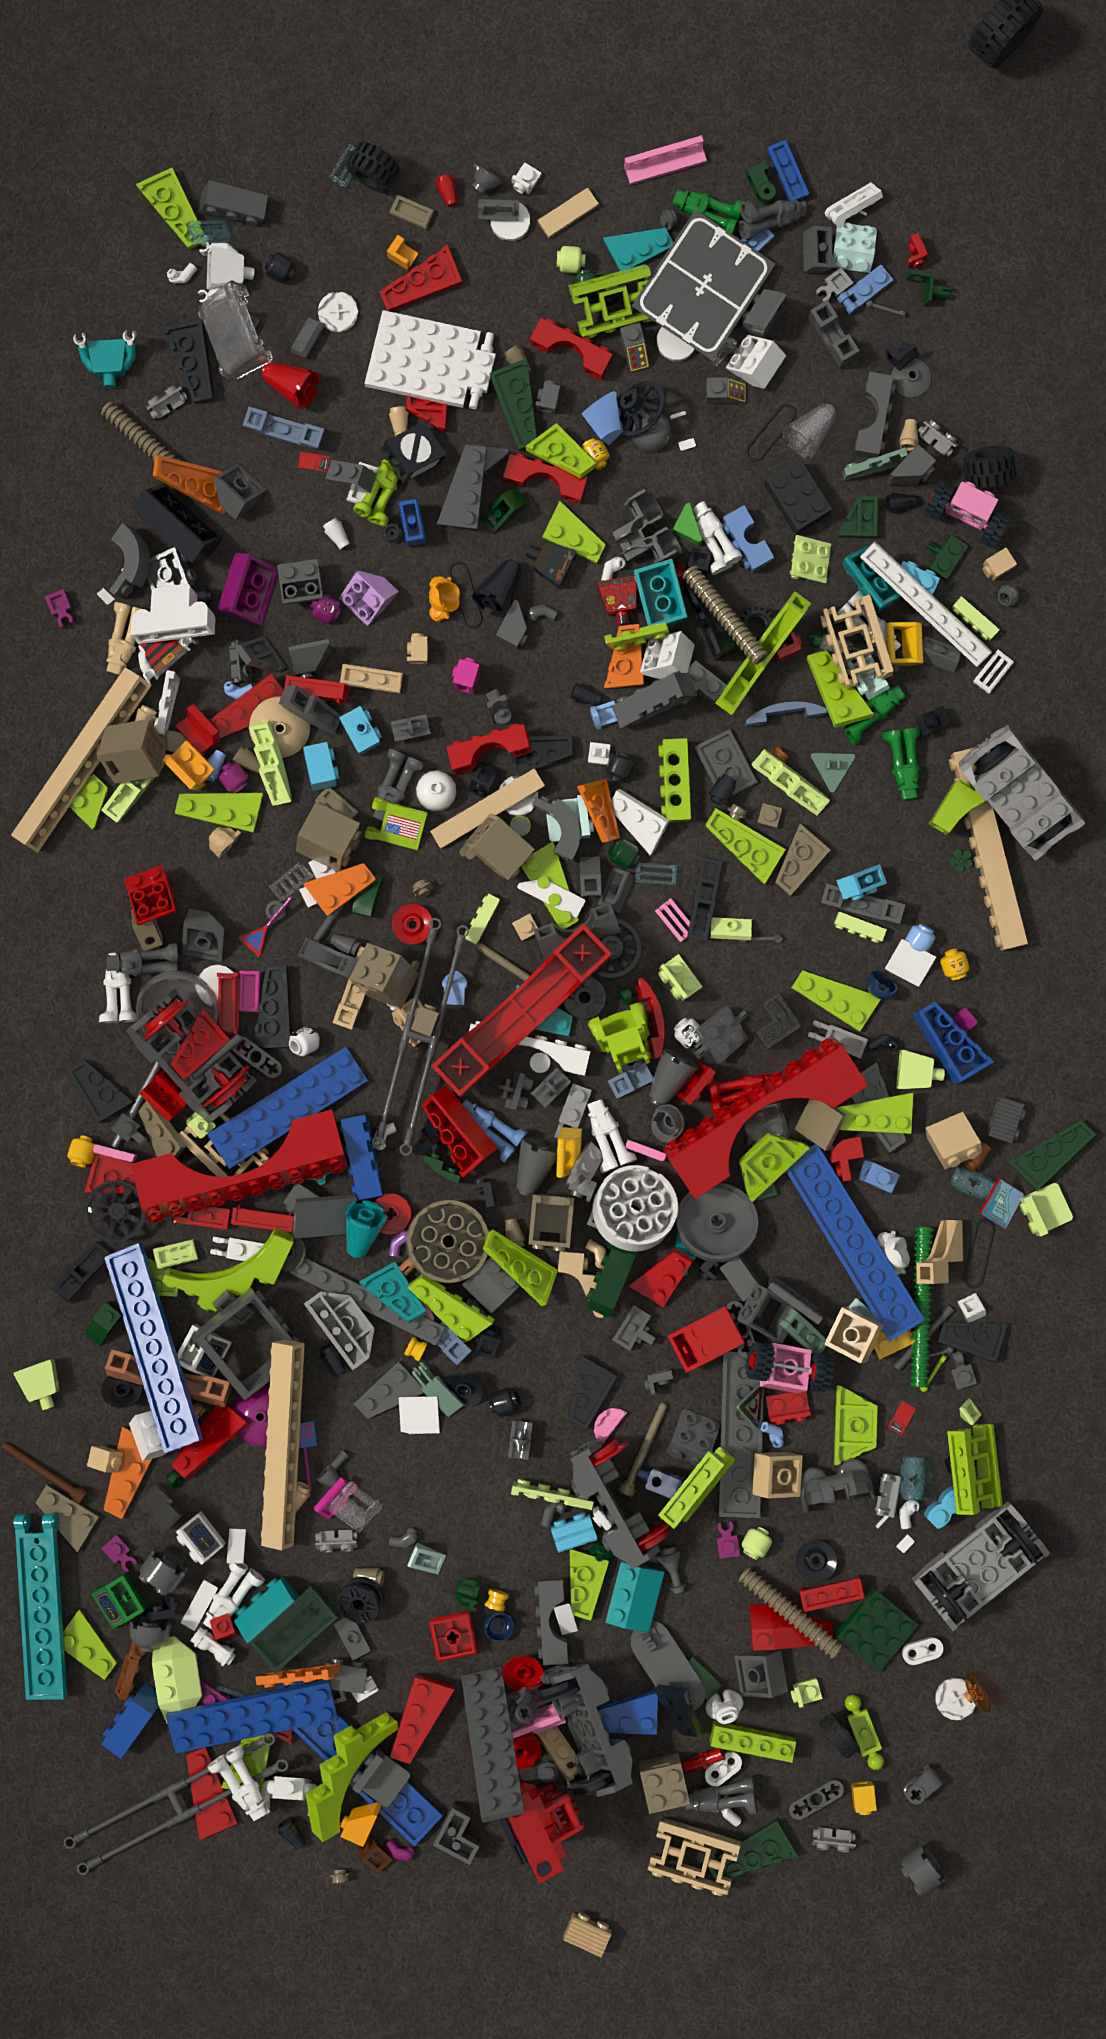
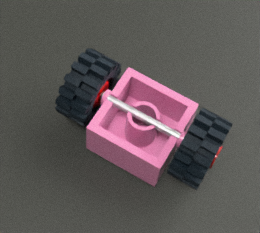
M940 481L935 491H933L923 514L938 521L945 508V513L979 530L984 528L985 531L979 542L994 549L1011 516L996 509L988 523V519L998 499L994 498L995 495L988 491L982 492L976 489L973 483L961 482L951 502H948L954 488Z
M754 1342L749 1348L750 1352L747 1353L748 1359H746L747 1365H745V1369H747L746 1375L749 1379L759 1380L760 1387L801 1393L807 1391V1389L826 1392L829 1386H831L832 1373L834 1372V1362H832L833 1358L831 1356L818 1353L811 1354L812 1350L777 1343Z

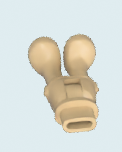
M115 602L116 622L112 638L108 643L109 650L106 662L109 663L107 672L120 675L124 667L127 668L126 664L136 649L134 646L135 639L131 636V619L133 614L140 610V608ZM131 613L128 631L125 640H123L122 635L127 617Z

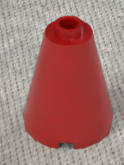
M275 362L266 364L262 369L263 380L294 406L302 409V407L307 408L312 403L318 391L315 389L316 382L320 383L318 372Z

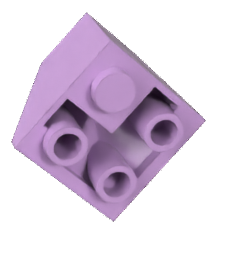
M357 571L339 599L369 626L392 602L399 591L384 577Z

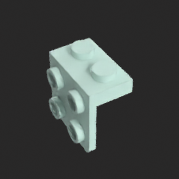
M850 223L837 226L832 255L833 268L841 267L846 270L870 273L875 254L877 229Z
M577 795V798L561 800L573 811L580 828V839L590 838V832H594L592 819L588 820V810L582 796ZM546 814L549 839L551 842H558L561 837V828L553 817Z

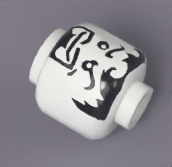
M682 1019L674 1028L675 1038L685 1048L693 1046L697 1048L701 1045V1040L695 1032L700 1025L694 1019Z
M303 1027L291 1034L289 1047L298 1056H306L318 1049L319 1035L312 1028Z

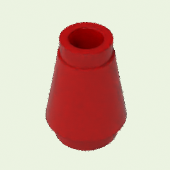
M451 174L436 178V187L447 207L457 204L455 178H452Z

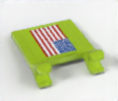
M375 797L372 808L385 811L381 831L368 826L365 838L381 840L418 850L427 812L390 803L382 798Z

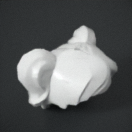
M895 1231L880 1233L876 1241L882 1247V1251L897 1275L905 1274L904 1268L910 1262L905 1239L896 1236Z

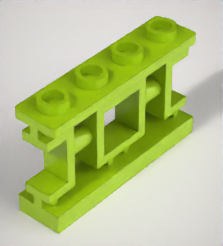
M645 264L568 285L572 295V302L574 304L583 302L587 318L577 322L579 334L582 337L592 338L597 336L598 332L610 333L616 331V327H626L642 320L643 322L653 321L641 312L632 314L630 302L636 300L643 289V285H646L650 279V267ZM636 280L638 292L628 294L626 285L622 283ZM597 291L599 303L589 305L588 297L582 294ZM622 292L625 309L607 313L604 296ZM601 311L603 320L606 322L593 325L591 313Z
M993 1424L974 1425V1436L972 1437L971 1429L947 1431L956 1514L958 1515L978 1514L980 1512L979 1501H981L982 1508H995L1003 1505ZM976 1459H977V1468H978V1477H977V1478H976L975 1464H974V1460H976Z
M718 1447L714 1453L711 1450L708 1451L658 1516L673 1529L682 1520L687 1522L734 1463L735 1458L722 1447Z

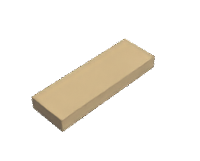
M586 188L540 218L538 224L547 237L551 238L597 208L599 203L590 190Z
M343 664L340 683L357 688L400 694L403 673Z

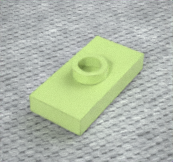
M712 917L710 938L751 940L752 919Z
M193 1239L152 1250L157 1270L198 1260Z

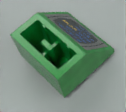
M128 1572L123 1573L91 1593L112 1629L144 1612L148 1607Z

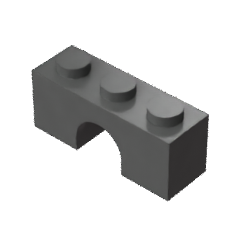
M826 300L810 310L808 319L839 368L855 360L860 350L849 334L845 335L841 330L837 320L838 316L829 301Z

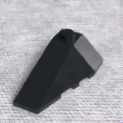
M685 583L684 589L714 661L736 653L738 651L737 641L732 639L733 636H730L729 632H726L725 627L721 626V622H718L717 618L713 616V613L709 610L710 608L706 607V603H703L702 599H699L698 594H695L690 585Z

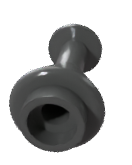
M675 1545L660 1549V1555L657 1556V1559L671 1575L673 1587L670 1590L673 1591V1594L684 1592L686 1584H681L678 1574L681 1551L676 1550Z

